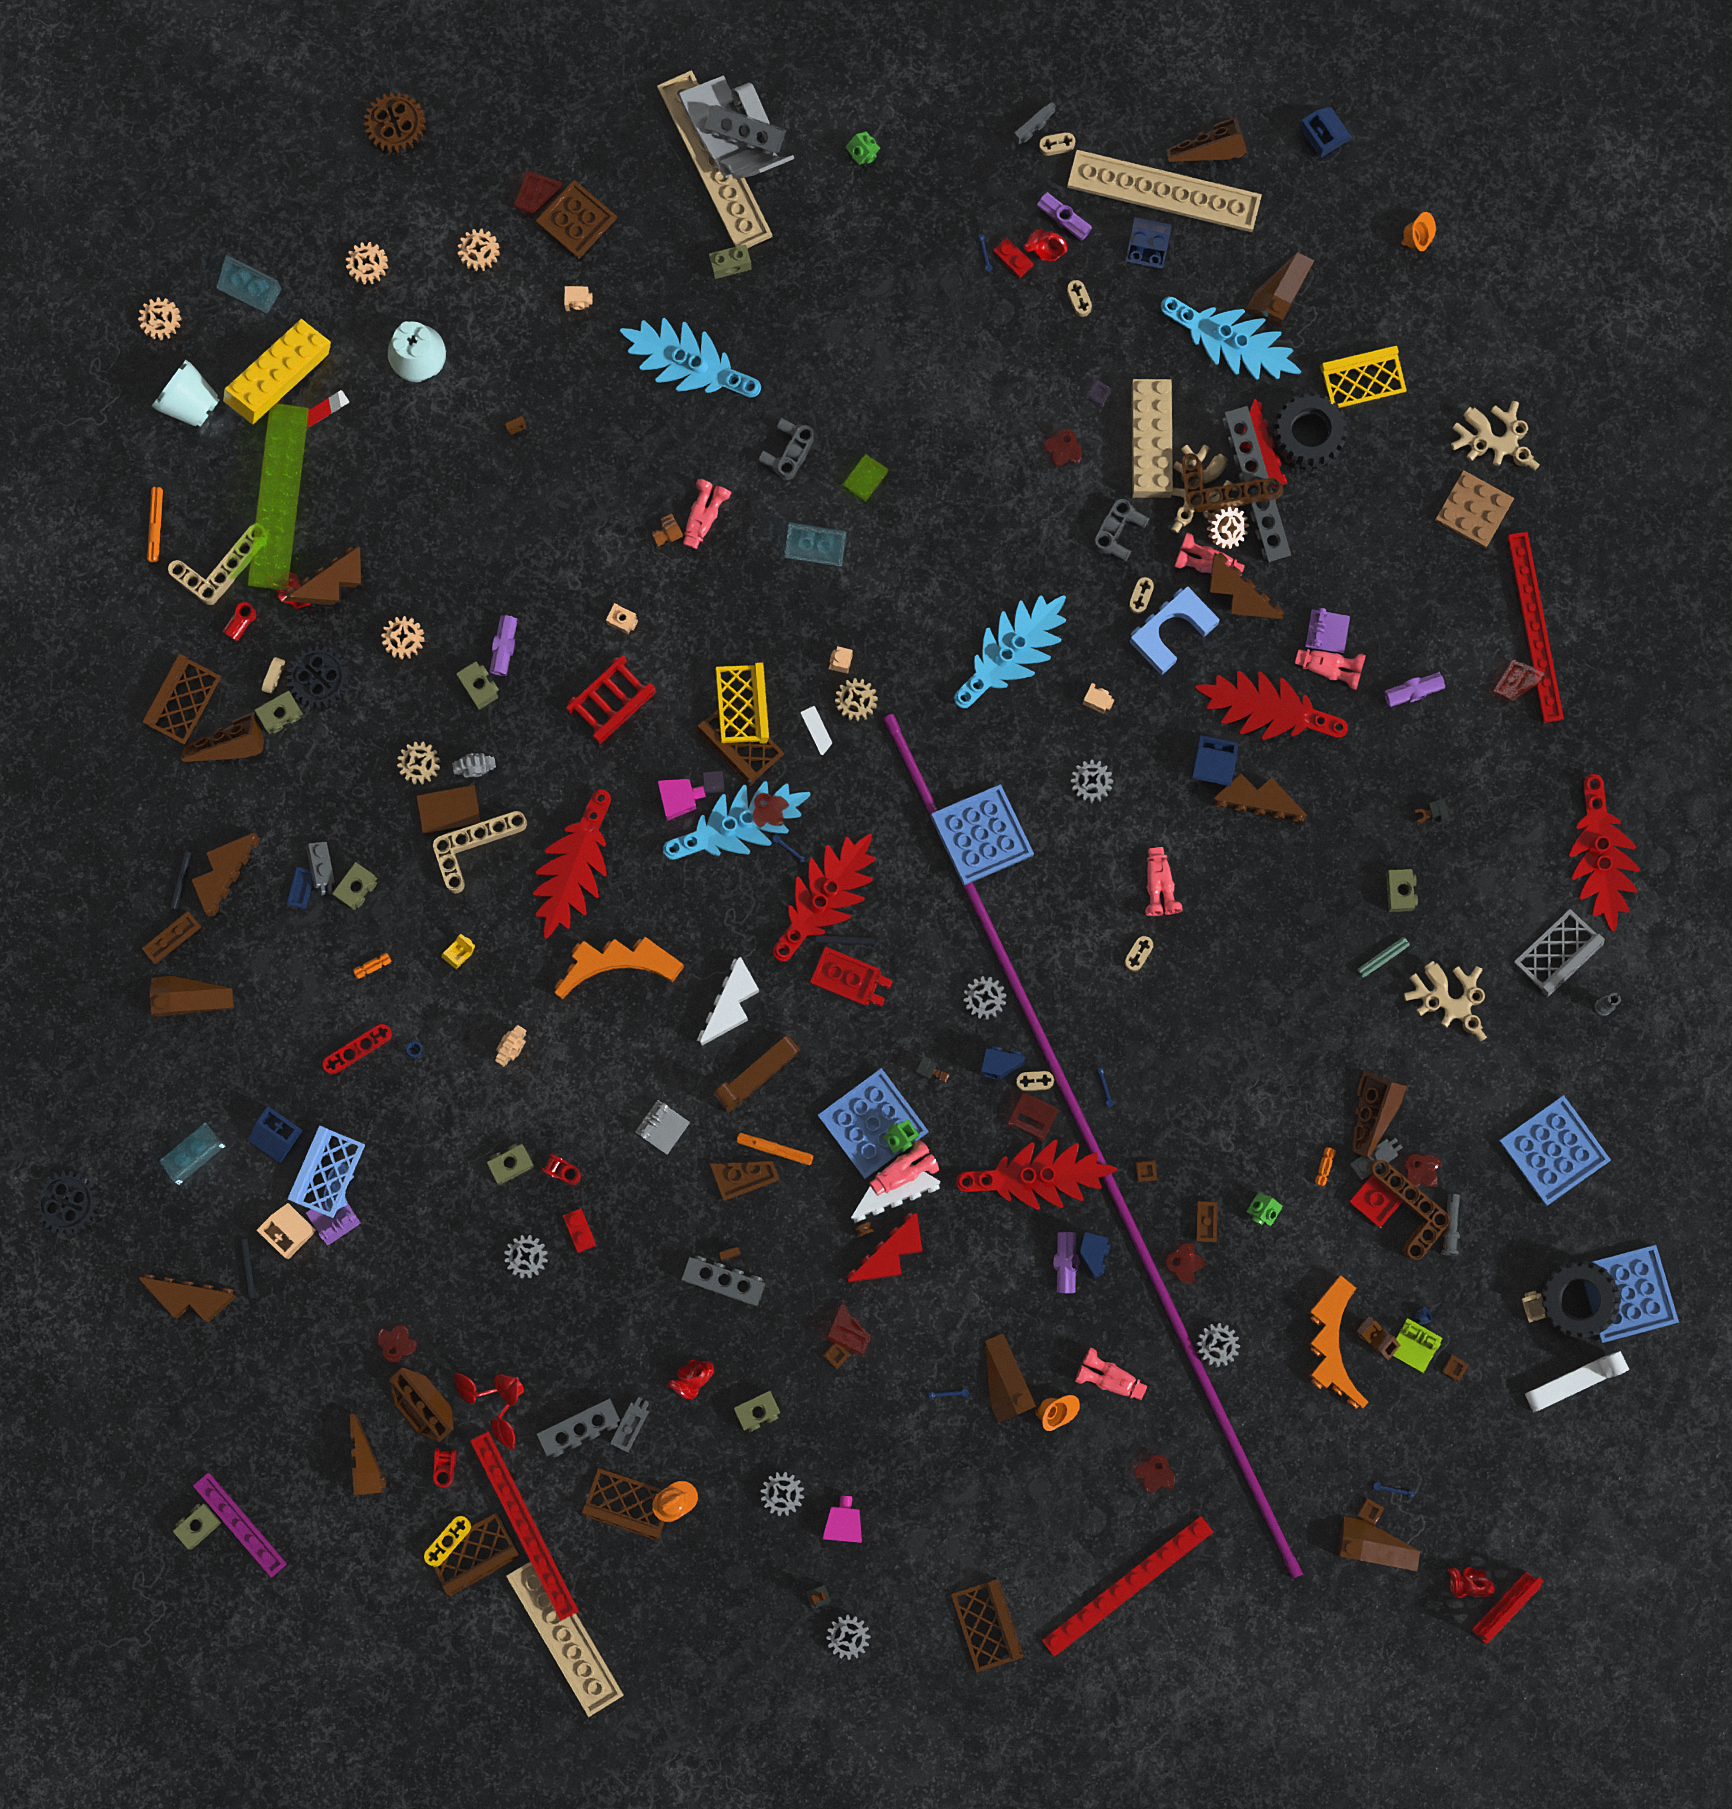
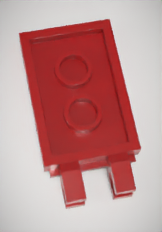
M825 947L810 984L864 1006L865 1004L869 1005V1002L882 1007L885 999L874 994L875 988L878 984L890 989L892 980L881 976L882 972H879L880 969Z

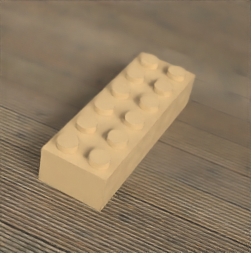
M1133 379L1131 386L1132 498H1171L1173 492L1172 379Z

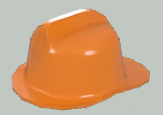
M1422 212L1414 222L1404 228L1402 245L1408 246L1411 249H1418L1419 251L1426 250L1436 232V224L1430 213Z
M1067 1395L1059 1399L1047 1398L1035 1410V1414L1042 1421L1043 1428L1046 1431H1052L1073 1420L1079 1411V1399L1074 1395Z
M678 1481L671 1484L655 1496L653 1501L655 1516L664 1522H672L679 1519L695 1507L698 1501V1493L695 1487L686 1481Z

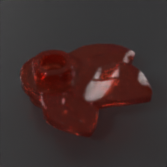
M1066 429L1061 431L1058 436L1049 438L1045 444L1044 449L1053 452V461L1057 467L1063 465L1069 459L1079 463L1082 457V448L1076 443L1077 437L1072 430ZM1064 436H1070L1071 441L1065 443L1063 440Z
M767 793L757 795L754 800L755 810L753 812L755 824L759 828L763 827L767 822L773 826H782L784 820L782 810L789 807L788 802L781 796L772 797ZM762 801H766L768 804L766 806H762L760 803Z
M1413 1154L1409 1156L1406 1161V1167L1409 1171L1407 1180L1417 1188L1421 1183L1429 1187L1436 1186L1438 1177L1435 1170L1442 1165L1441 1161L1433 1155L1422 1157L1421 1155ZM1416 1161L1419 1162V1166L1417 1168H1415L1414 1163Z
M1186 1243L1181 1245L1177 1252L1169 1254L1166 1259L1168 1269L1176 1272L1178 1279L1185 1283H1195L1194 1272L1206 1265V1262L1200 1256L1194 1254L1195 1244ZM1174 1258L1179 1260L1178 1266L1173 1265L1172 1260Z
M404 1324L396 1326L391 1332L382 1328L378 1334V1344L383 1349L384 1358L389 1362H397L402 1356L412 1354L417 1346V1341L408 1339V1330ZM391 1349H395L397 1351L395 1354L389 1353Z
M1154 1455L1148 1462H1142L1135 1472L1136 1477L1144 1478V1486L1148 1493L1156 1492L1161 1485L1172 1489L1175 1481L1174 1473L1168 1468V1460L1163 1455ZM1157 1462L1162 1463V1467L1156 1468L1155 1464Z

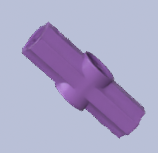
M1048 192L1043 195L1037 204V207L1054 219L1059 227L1067 229L1081 241L1086 238L1092 229V226L1077 216L1071 207L1063 205ZM1067 214L1069 218L1065 220L1060 215Z
M508 615L500 616L497 636L495 635L493 641L490 673L507 676L510 656L513 655L515 646L514 635L517 618Z
M1440 672L1421 679L1419 677L1404 682L1403 685L1386 690L1384 692L1385 699L1389 707L1407 701L1414 702L1426 697L1428 694L1445 689V683Z
M1058 1232V1253L1054 1257V1268L1057 1271V1292L1075 1293V1276L1080 1263L1079 1257L1076 1254V1233Z

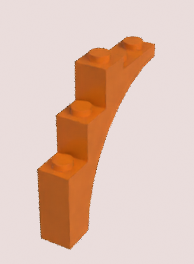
M646 937L636 942L633 947L635 949L634 952L616 939L612 942L608 941L603 948V954L583 941L581 944L578 943L572 950V958L577 963H573L566 972L568 974L564 980L561 979L554 988L556 989L555 994L563 1000L575 986L585 979L603 971L619 968L646 970L658 974L673 983L684 968V965Z
M1340 1275L1309 1312L1312 1316L1310 1319L1318 1326L1323 1325V1328L1309 1345L1312 1347L1311 1351L1318 1357L1322 1355L1324 1357L1309 1376L1312 1378L1311 1382L1319 1389L1321 1387L1326 1389L1332 1384V1389L1340 1396L1344 1394L1349 1398L1347 1402L1356 1409L1358 1407L1364 1408L1368 1401L1357 1391L1349 1379L1343 1366L1339 1349V1328L1342 1314L1348 1300L1356 1290V1287Z

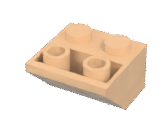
M289 1203L272 1214L257 1229L286 1259H290L317 1231Z

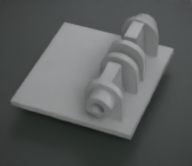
M657 1100L635 1133L668 1155L690 1122L670 1109L666 1104Z

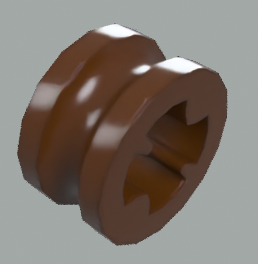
M870 1222L854 1228V1231L858 1232L857 1238L874 1232L870 1228Z

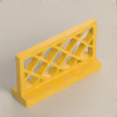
M1393 346L1322 363L1320 369L1324 376L1330 403L1333 404L1335 402L1333 396L1336 391L1346 396L1343 403L1338 404L1339 408L1406 392L1398 357V347ZM1394 359L1396 368L1391 373L1383 368L1386 361ZM1368 365H1374L1379 369L1374 378L1364 372ZM1351 369L1360 373L1355 382L1346 377ZM1381 370L1390 375L1386 384L1376 379ZM1337 374L1342 378L1338 385L1335 386L1330 383L1328 375ZM1362 375L1372 380L1367 389L1357 384ZM1392 377L1399 381L1401 389L1393 390L1388 387ZM1344 379L1353 384L1349 393L1339 388ZM1374 382L1383 387L1380 394L1375 395L1369 391ZM1355 386L1365 392L1360 399L1350 395Z
M755 663V665L716 667L721 743L757 741L759 743H767L769 730L763 663ZM742 671H751V678L747 683L739 677ZM720 672H729L733 678L726 683L721 679ZM735 679L744 685L738 692L729 686ZM726 688L735 695L729 702L722 697V693ZM745 688L749 689L753 695L749 701L740 695ZM737 697L745 703L739 711L731 705ZM747 706L754 711V715L750 720L741 713ZM727 707L736 713L731 720H728L723 713ZM738 716L747 722L741 730L732 723ZM729 725L738 732L734 737H725V730ZM750 725L755 729L756 736H747L743 731Z

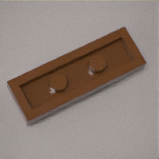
M187 911L142 949L152 962L157 964L199 930L201 926L190 912Z

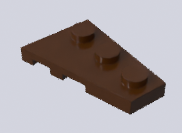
M773 1161L710 1164L724 1201L780 1180Z

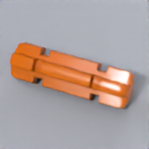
M387 953L380 955V958L376 957L364 963L362 967L354 968V974L360 979L366 973L370 974L381 968L382 965L385 966L391 963V959Z
M1326 1147L1324 1150V1157L1318 1170L1319 1175L1315 1179V1184L1319 1186L1326 1185V1176L1329 1175L1333 1162L1332 1158H1334L1336 1152L1334 1149Z

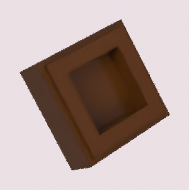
M523 416L505 424L509 435L527 427Z
M1155 1160L1135 1162L1137 1183L1157 1181Z
M738 1247L719 1253L722 1261L741 1255Z
M837 1341L823 1354L836 1369L851 1355Z
M1451 1354L1441 1372L1460 1382L1469 1364Z
M1366 1498L1356 1516L1375 1526L1384 1507Z

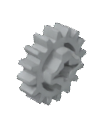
M483 753L467 754L465 757H461L459 761L452 763L454 774H464V777H479L489 770L496 768L494 757H484Z
M1093 760L1090 761L1089 765L1083 761V767L1077 765L1076 769L1078 772L1072 773L1075 779L1070 781L1071 784H1075L1072 787V791H1078L1076 797L1078 798L1082 795L1084 802L1087 798H1090V803H1093L1094 798L1100 802L1101 795L1106 798L1108 796L1106 790L1111 791L1112 789L1108 784L1113 783V779H1109L1112 772H1106L1108 766L1106 765L1102 768L1100 761L1095 765ZM1089 769H1094V770H1097V771H1096V772H1089L1088 770H1089ZM1080 776L1083 779V784L1081 787L1079 785ZM1102 776L1105 779L1104 787L1100 783V779L1102 778ZM1096 778L1095 784L1091 783L1087 786L1089 779ZM1088 791H1095L1096 793L1091 794V793H1087V792H1088Z
M982 976L980 982L974 979V985L968 984L967 987L970 991L964 992L968 996V998L964 999V1002L969 1003L966 1006V1010L972 1009V1016L977 1013L978 1019L985 1015L986 1020H988L990 1014L995 1018L996 1011L1002 1012L1000 1005L1004 1006L1006 1004L1002 1000L1006 997V994H1001L1004 987L998 988V980L992 983V977L985 981L984 976ZM985 985L984 989L980 991L975 990L976 988ZM991 988L997 992L998 997L992 994ZM988 994L990 1000H986V1003L982 1002L980 996ZM972 999L977 1001L979 1008L974 1006ZM990 1005L995 1006L993 1009L985 1011L986 1007Z
M521 1235L520 1241L514 1238L515 1244H508L510 1251H505V1254L509 1256V1258L505 1259L506 1263H510L507 1267L508 1270L514 1268L513 1275L516 1276L520 1273V1278H524L525 1274L532 1278V1273L538 1276V1269H545L542 1263L548 1262L544 1258L548 1252L542 1251L545 1245H538V1238L532 1241L531 1235L528 1236L527 1240H525L523 1235ZM523 1244H532L535 1247L528 1249ZM517 1249L518 1255L517 1258L513 1261L514 1251ZM521 1249L527 1254L531 1253L529 1256L531 1265L526 1260H522L524 1256ZM539 1253V1261L536 1265L534 1262L535 1256ZM526 1265L530 1270H522L518 1267Z
M1218 1323L1215 1328L1211 1324L1209 1325V1330L1206 1328L1202 1330L1204 1335L1200 1334L1197 1337L1201 1340V1342L1196 1343V1346L1201 1348L1197 1351V1354L1202 1353L1203 1357L1201 1360L1207 1359V1365L1209 1366L1213 1362L1216 1368L1220 1366V1363L1223 1367L1227 1366V1360L1232 1363L1234 1361L1232 1356H1238L1239 1354L1235 1351V1349L1240 1348V1345L1235 1343L1239 1337H1233L1235 1331L1229 1332L1228 1325L1221 1328V1323ZM1220 1333L1224 1334L1227 1338L1220 1336ZM1210 1335V1337H1209V1339H1210L1209 1344L1206 1345V1339H1207V1337ZM1216 1343H1225L1220 1348H1211ZM1230 1345V1351L1228 1355H1226V1349ZM1209 1352L1216 1355V1358L1212 1357Z
M784 1472L783 1477L776 1473L775 1479L769 1476L771 1482H764L763 1484L767 1488L761 1490L762 1493H765V1497H762L761 1500L767 1501L764 1507L770 1506V1513L777 1510L778 1516H781L782 1511H785V1514L788 1516L790 1509L796 1512L795 1505L801 1506L802 1504L798 1500L804 1498L803 1495H800L804 1488H798L797 1486L800 1480L794 1482V1475L788 1478L787 1472ZM785 1480L790 1482L788 1486H781L778 1481ZM772 1486L775 1489L774 1496L769 1498V1490ZM776 1486L781 1490L788 1491L786 1496L789 1502L777 1497L779 1492ZM796 1490V1498L792 1502L790 1499L791 1492ZM777 1502H784L787 1507L779 1508L775 1504Z
M849 1615L846 1616V1620L838 1617L839 1623L837 1624L833 1621L834 1628H828V1631L832 1633L831 1636L826 1637V1639L832 1641L828 1647L834 1646L833 1654L840 1652L841 1659L844 1655H847L848 1660H850L852 1654L858 1658L857 1652L865 1653L863 1646H869V1643L865 1642L866 1639L870 1638V1635H865L869 1628L862 1627L863 1620L859 1623L856 1622L857 1616L853 1620H850ZM846 1623L854 1624L859 1629H849ZM840 1627L841 1635L835 1639V1632ZM845 1632L849 1634L858 1633L854 1635L851 1643L847 1640L839 1642L845 1637ZM862 1635V1642L857 1648L855 1644L856 1639ZM842 1644L849 1647L850 1651H844L840 1649L838 1646Z

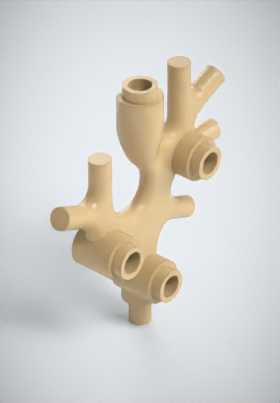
M1516 401L1511 402L1508 412H1503L1496 405L1491 410L1507 426V432L1502 437L1495 436L1491 431L1488 419L1479 410L1469 407L1463 416L1468 423L1478 430V434H1471L1459 423H1456L1452 428L1461 435L1459 440L1451 443L1452 449L1456 450L1462 446L1470 445L1471 451L1466 456L1470 461H1473L1476 456L1485 454L1488 448H1492L1495 451L1494 465L1500 466L1505 454L1512 455L1514 463L1519 466L1528 465L1533 470H1536L1540 465L1533 460L1534 456L1531 455V451L1527 447H1520L1517 443V440L1522 439L1527 433L1528 425L1522 420H1517L1516 412L1519 403Z
M1188 445L1181 449L1185 455L1193 453ZM1203 445L1199 453L1195 454L1201 462L1210 448ZM1218 454V456L1213 458L1207 469L1203 470L1204 483L1211 482L1222 474L1228 465V459L1225 456ZM1191 460L1188 464V467H1194L1196 465V460ZM1176 461L1173 468L1181 473V479L1184 482L1182 464ZM1193 479L1190 482V486H1196L1199 479ZM1226 480L1223 486L1231 485L1233 483ZM1173 487L1172 495L1183 497L1185 501L1183 507L1178 510L1177 516L1174 519L1175 524L1171 528L1172 531L1178 533L1182 526L1185 527L1191 522L1194 511L1187 504L1185 488ZM1217 494L1216 496L1212 497L1211 501L1217 502L1220 498V495ZM1195 498L1192 505H1198L1201 498ZM1214 509V513L1218 514V509ZM1203 511V515L1206 519H1214L1212 513H1209L1208 511ZM1186 515L1187 519H1183L1181 516Z
M1434 961L1424 967L1426 970L1425 974L1435 986L1433 991H1429L1417 974L1410 977V980L1416 986V990L1404 993V999L1407 1001L1421 998L1424 1001L1423 1005L1416 1009L1419 1016H1422L1427 1011L1434 1012L1439 1007H1443L1445 1009V1017L1440 1023L1442 1026L1447 1028L1454 1018H1458L1463 1022V1029L1472 1035L1475 1034L1480 1042L1487 1038L1481 1030L1483 1027L1481 1026L1480 1019L1472 1015L1470 1010L1472 1005H1479L1485 998L1484 991L1476 987L1477 978L1482 972L1480 967L1475 966L1469 976H1466L1459 966L1453 970L1464 987V993L1459 999H1453L1449 996L1446 975ZM1472 995H1477L1478 1000H1474ZM1429 1001L1434 1002V1007L1429 1005ZM1468 1022H1472L1474 1027H1469Z

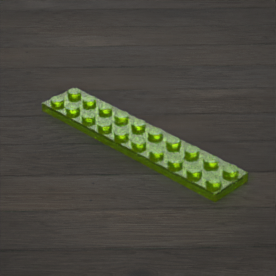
M276 403L269 409L248 586L287 591L309 408Z

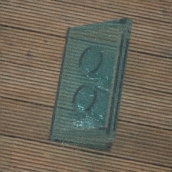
M228 255L225 256L217 289L267 314L281 291L278 281Z
M789 522L785 558L842 567L847 531Z
M205 1122L162 1158L160 1163L175 1183L181 1184L224 1148L225 1145Z

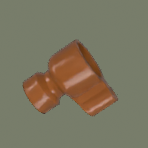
M672 513L661 518L663 527L661 531L656 530L652 532L658 547L667 540L673 542L683 537Z

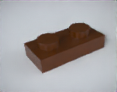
M1197 1202L1196 1242H1217L1218 1202Z

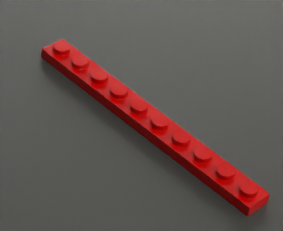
M1528 532L1510 534L1507 538L1543 723L1561 721L1564 717Z
M486 1432L471 1440L560 1621L573 1616L579 1610L490 1432Z
M1202 1516L1198 1517L1042 1640L1055 1657L1213 1533L1212 1529Z

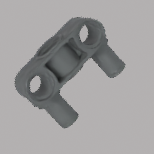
M781 418L777 429L791 435L792 440L788 443L782 458H777L763 451L759 457V462L773 468V471L782 479L790 480L795 476L800 465L805 460L813 443L814 436L813 430L809 426L799 424L796 426ZM807 433L810 437L807 440H803L800 438V435ZM784 466L792 468L788 473L783 472L781 469Z
M1117 500L1100 527L1095 539L1094 548L1099 553L1113 554L1127 561L1132 551L1117 544L1116 539L1119 537L1126 521H1131L1145 529L1150 518L1135 511V508L1127 500ZM1122 506L1126 508L1127 511L1125 513H1119L1117 511V507ZM1105 539L1108 541V545L1101 546L1098 541Z

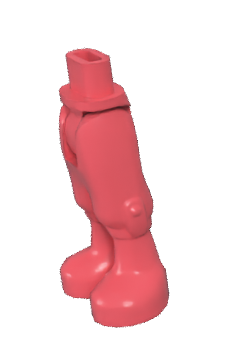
M703 479L697 480L696 487L699 490V496L691 507L686 532H684L683 544L697 549L699 542H703L704 536L717 518L720 504L729 499L731 495L729 490L720 486H716L714 489L713 484ZM714 489L711 503L706 508L707 500Z
M1186 533L1175 567L1183 568L1184 566L1194 567L1201 573L1211 574L1213 554H1218L1220 551L1214 550L1212 547L1197 545L1194 543L1193 535ZM1187 553L1198 555L1202 559L1191 557ZM1222 553L1228 559L1227 563L1231 567L1235 565L1243 572L1245 565L1237 563L1236 559L1234 560Z
M1299 649L1295 664L1303 666V669H1308L1316 674L1325 676L1329 680L1339 679L1344 681L1351 689L1357 690L1366 655L1359 654L1354 659H1347L1338 653L1333 654L1316 650L1310 652V649L1307 651ZM1338 667L1350 669L1354 672L1341 671Z
M1164 848L1148 849V884L1146 888L1150 895V905L1146 907V915L1160 916L1163 914L1160 891L1164 895V911L1166 915L1183 911L1182 904L1176 902L1173 896L1175 884L1172 881L1167 855H1164Z
M916 1140L912 1144V1150L907 1155L897 1157L893 1163L880 1174H877L875 1179L869 1183L877 1196L882 1193L887 1194L891 1190L914 1181L924 1171L930 1174L939 1171L938 1164L932 1154L916 1165L910 1166L913 1161L929 1153L928 1147L921 1140Z
M1090 1347L1082 1364L1100 1370L1104 1375H1099L1081 1365L1075 1382L1079 1384L1085 1381L1093 1382L1102 1390L1128 1396L1130 1399L1134 1397L1142 1400L1147 1386L1140 1383L1139 1379H1136L1128 1372L1117 1367L1115 1363L1100 1360L1097 1357V1351Z

